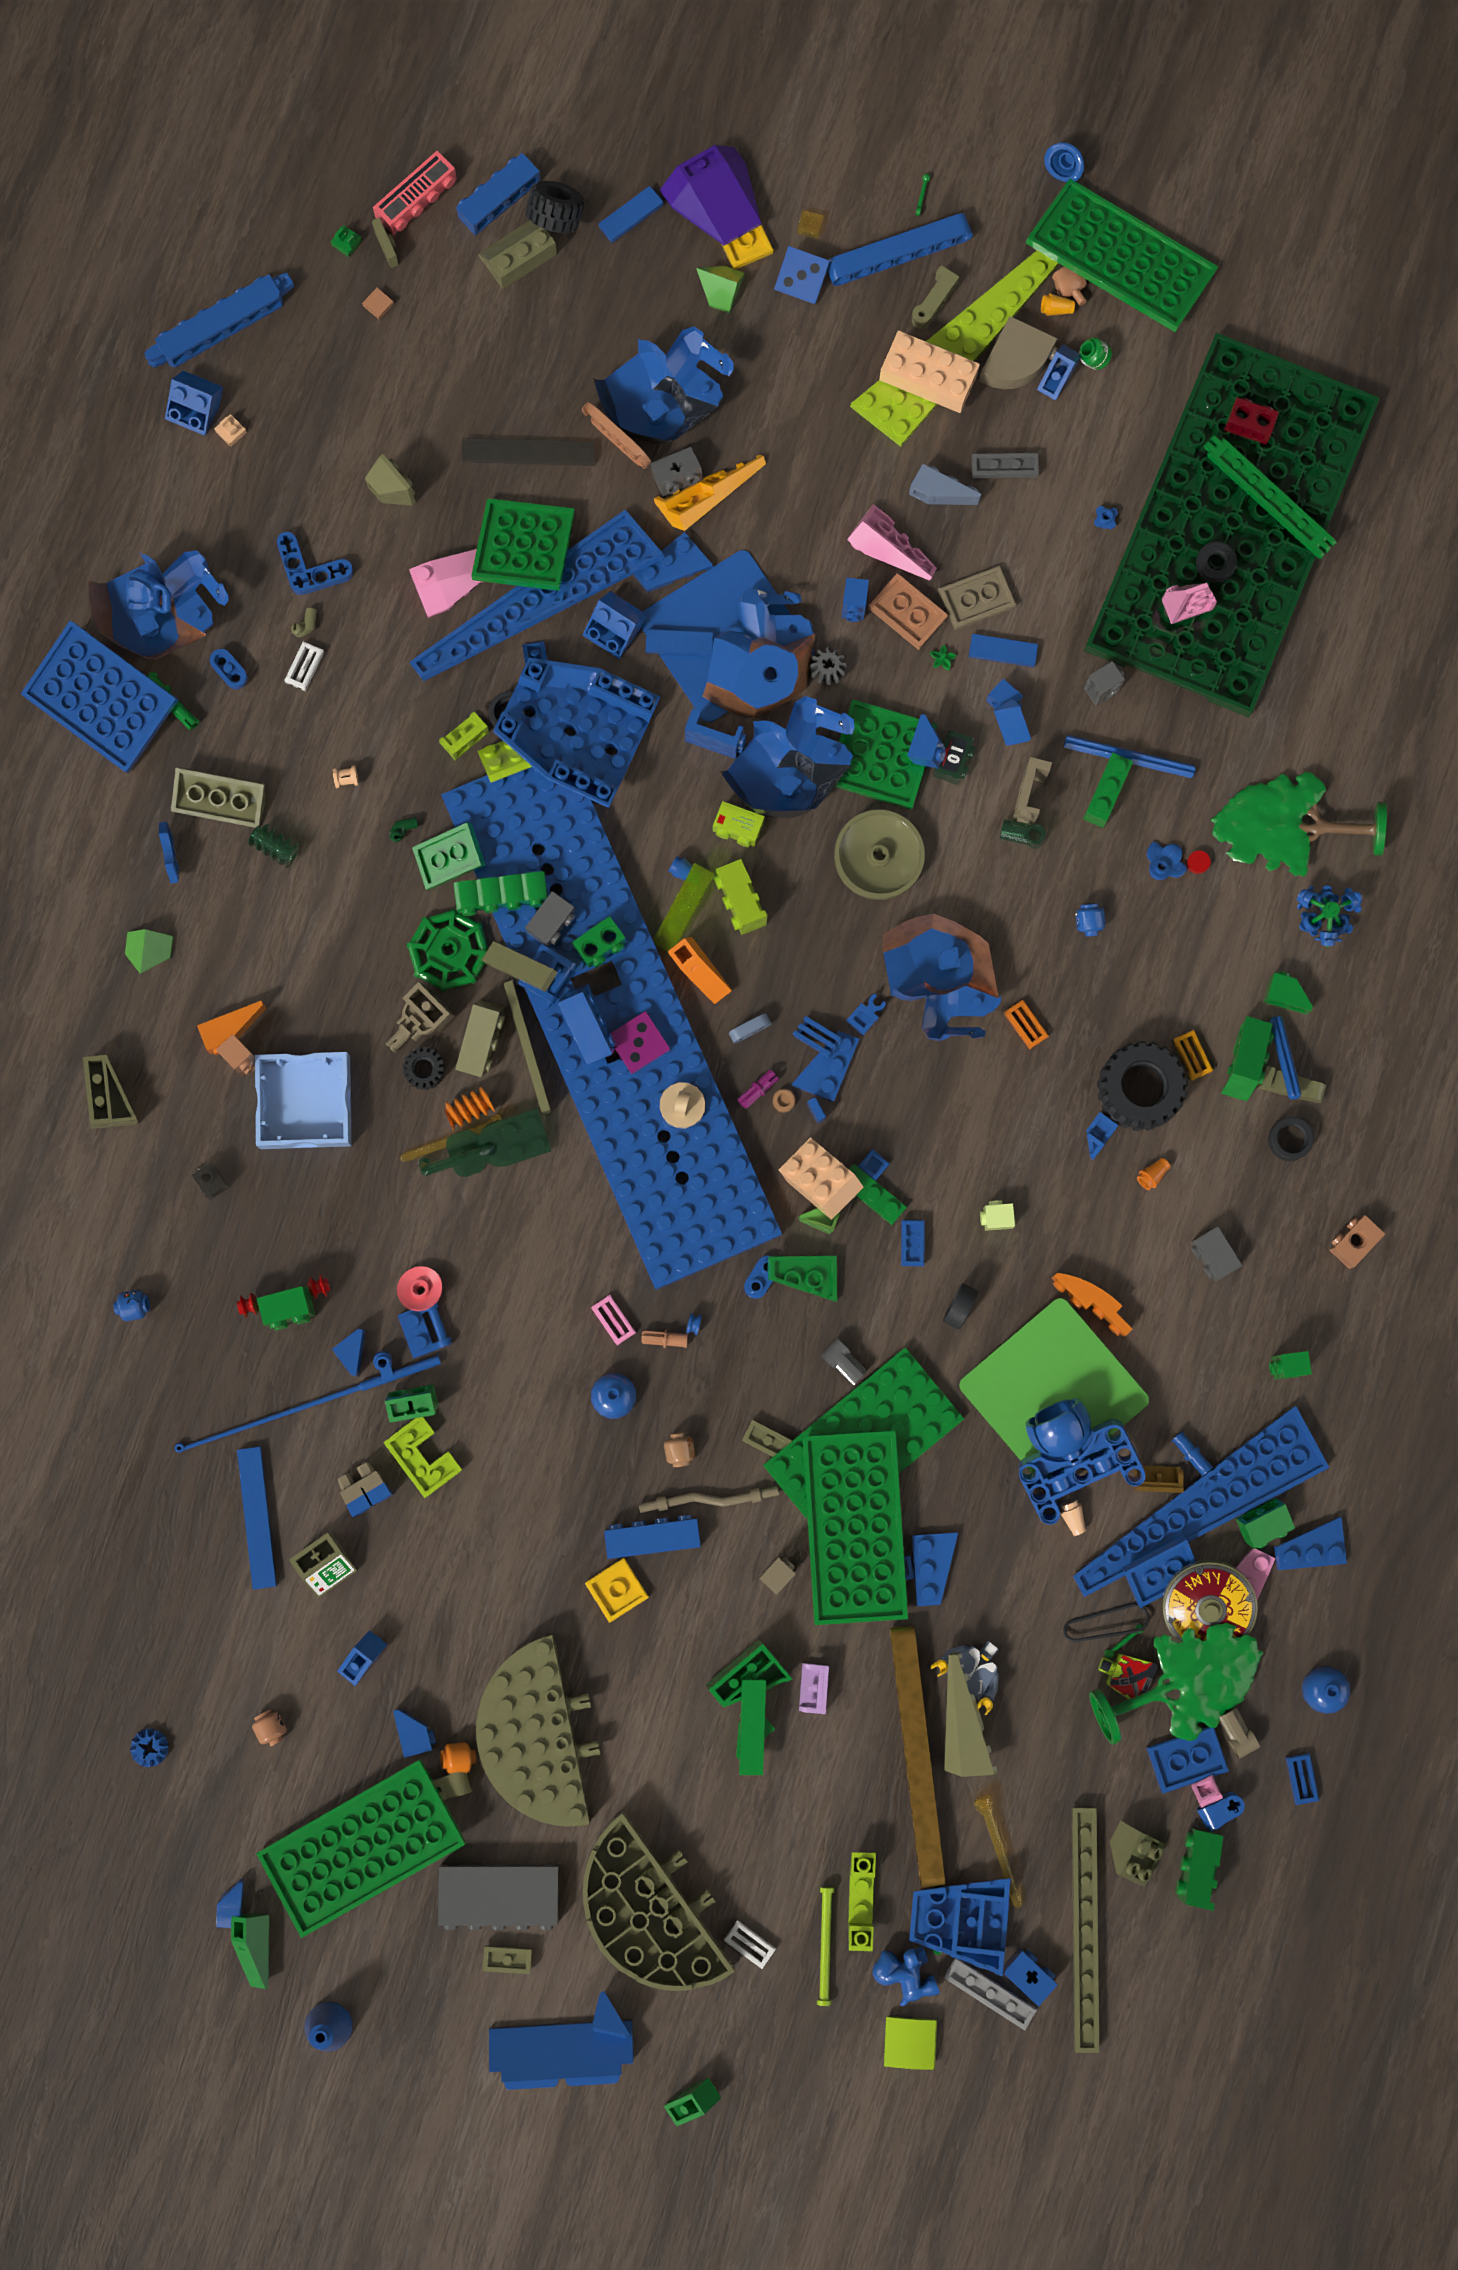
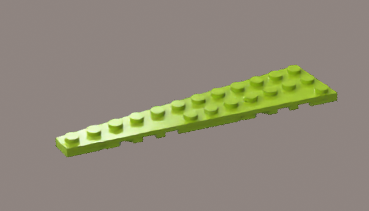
M1037 250L926 342L975 362L1003 330L1009 316L1014 317L1058 267L1059 263ZM879 380L855 399L850 407L902 447L938 404Z

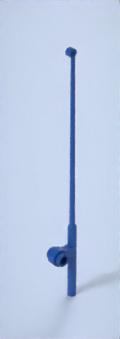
M379 1351L374 1355L373 1364L380 1371V1376L360 1382L357 1386L185 1446L183 1443L178 1442L175 1444L174 1449L176 1452L181 1453L184 1450L360 1390L371 1389L440 1365V1358L435 1356L393 1371L390 1353ZM380 1359H385L386 1362H383V1363H382V1362H380L379 1360H380Z

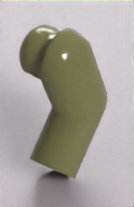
M306 608L305 620L292 625L291 631L296 637H304L315 629L317 610Z

